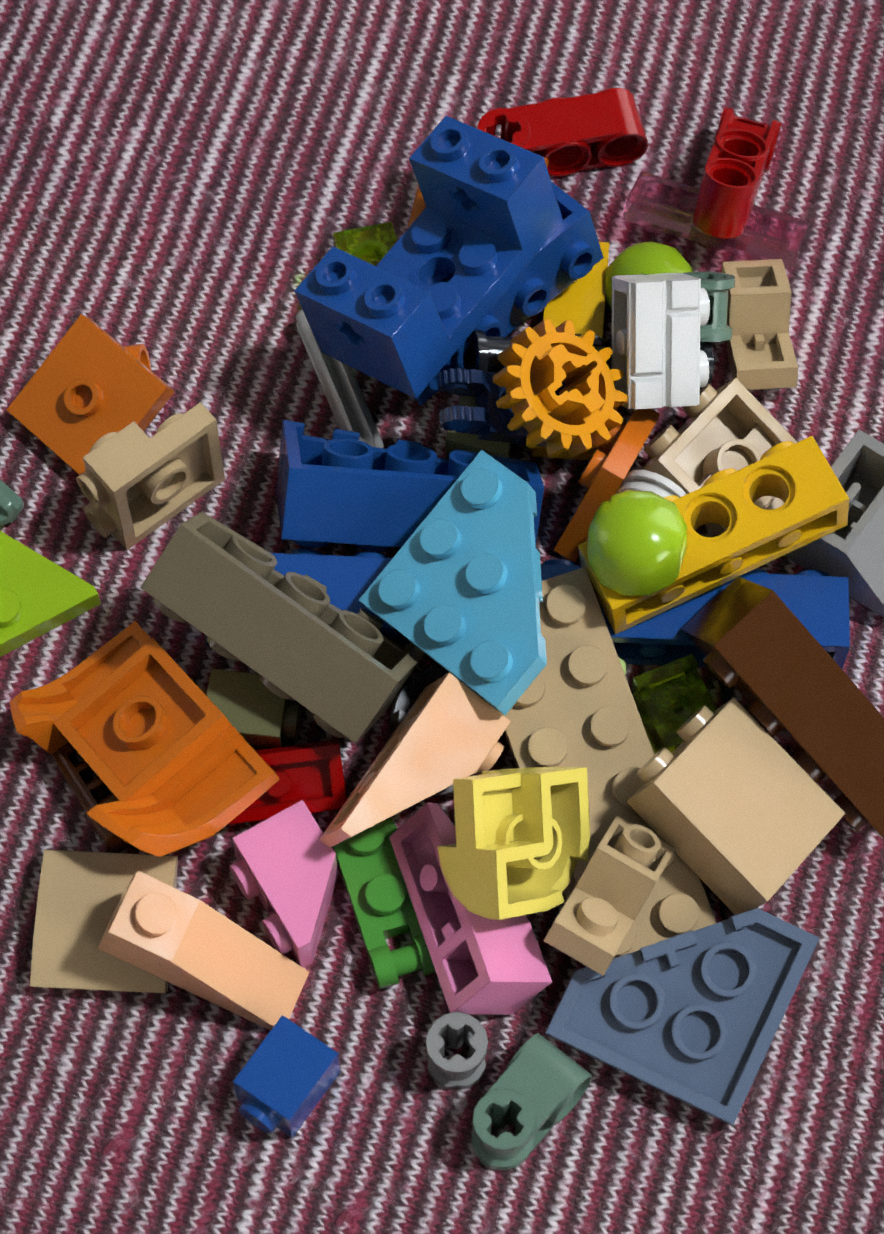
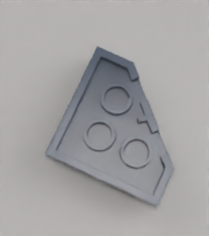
M755 908L732 916L730 919L674 936L612 960L604 976L589 967L576 970L550 1022L546 1035L711 1117L733 1126L818 943L819 937L759 908Z

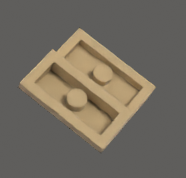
M44 850L35 914L30 987L166 993L168 991L167 981L99 950L97 947L126 886L137 870L176 888L178 856L164 855L158 857L149 854Z

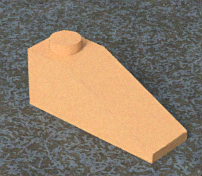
M450 672L429 684L422 691L319 840L330 848L453 785V779L469 777L473 774L478 776L482 775V771H489L504 750V746L498 740L511 721Z
M138 870L126 886L97 947L99 950L269 1030L274 1027L282 1015L288 1019L290 1018L309 975V971L201 900Z

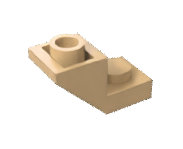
M617 815L596 848L576 887L555 919L544 942L604 976L676 848L660 840L650 829L642 825L632 824Z

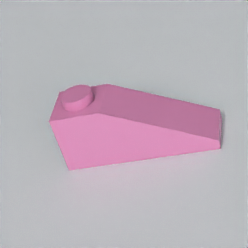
M427 802L389 838L450 1013L460 1012L469 1015H512L552 983L533 928L525 915L502 920L488 919L469 912L453 896L442 874L437 846L456 843L455 825L438 803Z

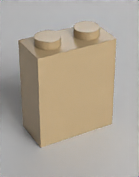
M733 697L714 712H711L706 705H703L691 715L676 731L684 741L672 753L666 747L662 748L644 764L636 774L643 784L626 802L665 843L676 848L674 852L735 915H738L768 902L845 815V812Z

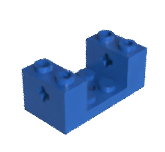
M448 116L441 120L409 157L426 208L377 266L333 246L294 291L322 353L415 399L420 396L563 223L543 156ZM437 274H454L448 282H439L431 286L426 285Z

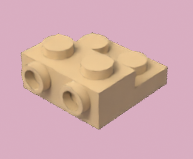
M734 378L717 390L710 384L700 390V404L683 407L682 410L690 418L677 431L671 424L668 425L644 448V451L651 459L641 470L655 472L670 479L688 494L701 488L709 477L721 470L734 468L736 471L759 461L761 456L771 447L785 441H792L794 444L797 441L737 378ZM764 496L757 499L754 504L762 509L771 510L782 506L784 502L774 496ZM717 523L705 524L716 536L721 535L727 530Z
M200 402L184 414L177 413L167 418L151 438L133 421L118 433L110 432L96 441L90 452L83 457L86 471L76 477L78 486L90 501L83 509L91 524L105 538L113 534L126 550H129L225 480L216 418Z

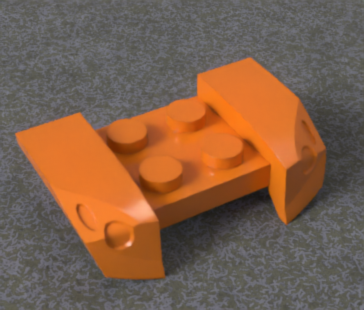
M136 621L63 676L41 687L21 691L10 701L11 714L17 733L29 737L50 755L69 742L119 800L95 805L86 814L134 847L158 857L214 836L280 780L276 773L245 741L216 705Z

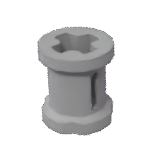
M453 1012L444 1014L435 1020L428 1030L426 1038L428 1073L434 1082L444 1089H469L478 1083L485 1073L486 1063L484 1058L487 1053L488 1039L486 1030L479 1020L466 1013ZM464 1043L469 1046V1058L467 1060L458 1054L452 1056L449 1060L444 1058L446 1044L454 1049L460 1048Z

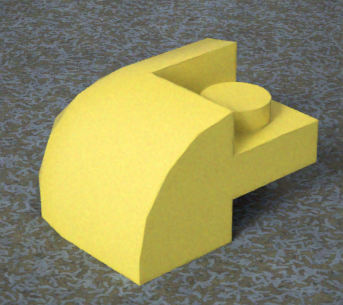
M587 767L500 769L482 771V775L453 779L456 843L437 846L442 874L453 896L469 912L493 920L548 911L564 903L562 892L570 883L577 861H588L590 821Z

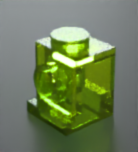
M693 654L633 678L631 693L655 754L664 747L672 753L684 741L676 731L703 705H706L711 712L717 710L697 671L698 663ZM687 706L690 715L680 716L673 711Z

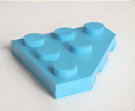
M481 450L360 597L359 601L505 716L547 665L546 641L541 635L539 603L543 602L540 552L536 549L534 517H537L536 492L525 480Z

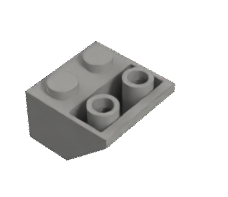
M859 429L831 466L849 497L847 526L783 556L806 570H821L831 576L849 577V596L884 617V444Z

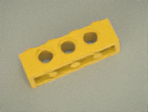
M810 436L795 444L792 441L779 443L768 449L759 461L736 471L734 468L721 470L709 477L701 488L680 498L675 495L664 497L676 504L687 525V549L682 560L678 578L673 584L651 595H622L601 585L588 563V538L586 542L578 545L581 568H586L596 598L615 634H618L847 526L849 497L814 437ZM764 496H774L781 499L784 504L776 509L767 510L756 506L754 502ZM706 523H717L727 529L716 537H704L695 531Z

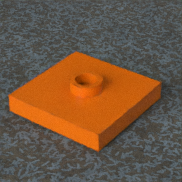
M81 314L7 408V411L80 475L86 471L83 457L90 452L96 441L110 432L118 433L133 421L145 431L175 391L93 320Z

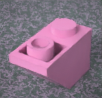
M301 800L233 837L237 862L229 865L245 898L249 901L258 896L269 914V917L262 920V924L274 948L283 955L290 951L298 965L305 968L314 961L338 873L334 850L319 840L323 832L304 801Z

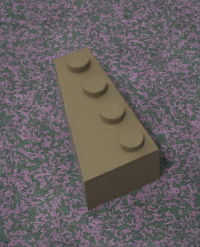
M200 512L182 523L140 588L155 598L154 604L163 614L178 622H188L208 636V644L218 654L233 661L241 660L261 675V682L272 693L284 699H294L314 713V720L323 730L338 738L347 737L356 744L388 711L397 694L409 681L426 654L410 641L402 647L382 635L379 630L383 626V621L366 610L360 608L356 614L351 611L340 610L332 605L330 597L326 593L327 587L306 574L303 576L295 572H287L284 576L274 570L277 565L275 555L207 514Z

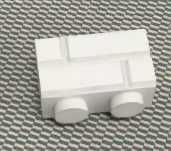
M684 273L619 275L612 277V369H620L624 373V377L614 382L616 390L628 395L627 402L622 404V406L628 409H651L664 406H697L700 404V388H704L709 379L708 358L706 353L700 350V326L707 324L710 315L708 293L704 288H701L700 278Z

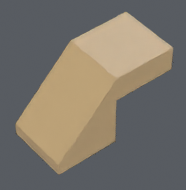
M767 259L722 262V273L735 276V287L728 290L727 325L732 327V339L727 341V356L733 379L737 378L747 390L797 387L798 364L789 335L792 291L783 260Z

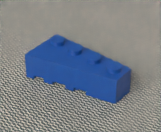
M283 420L276 480L281 538L289 539L298 545L311 548L324 547L329 542L355 544L362 550L372 552H385L392 547H402L478 453L455 449L449 453V459L437 458V454L432 449L422 446V443L398 439L396 444L383 449L372 447L365 442L359 441V432L335 429L333 439L330 440L304 435L305 423ZM490 455L525 480L536 492L537 517H534L536 545L544 485L536 462Z

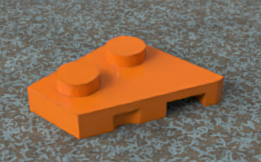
M635 409L627 423L622 421V424L609 431L611 438L598 447L578 483L589 489L555 546L554 551L576 562L579 557L578 545L586 542L588 529L595 512L603 501H608L612 495L616 494L661 414L652 409Z

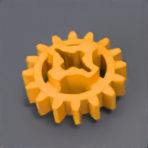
M545 319L535 327H527L510 340L512 345L498 355V360L505 368L493 376V382L506 388L507 393L496 401L497 408H511L515 415L507 427L510 431H513L523 426L528 431L526 446L530 449L545 441L548 457L555 458L566 450L571 458H576L611 438L609 431L622 424L623 421L622 416L615 409L627 402L628 395L616 390L614 387V382L624 377L623 370L609 369L606 363L613 353L612 349L607 347L597 351L592 346L595 332L591 329L579 337L575 336V328L571 320H566L555 328L550 319ZM562 382H564L566 386L561 391H559L560 395L557 396L555 391L559 387H561Z

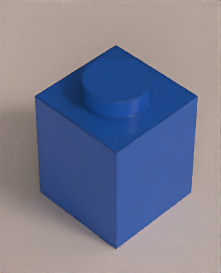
M282 1015L233 1081L237 1100L242 1103L238 1111L250 1123L265 1133L272 1134L277 1127L293 1138L340 1074L339 1054Z

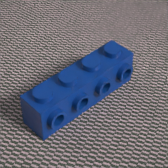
M553 182L551 183L563 223L474 329L484 331L486 336L506 337L528 318L541 312L549 301L575 280L587 275L593 266L603 259L590 211ZM437 274L426 285L431 286L439 282H448L454 274ZM465 341L439 372L450 368H464L463 350ZM437 375L417 399L413 398L419 405H422L439 391Z

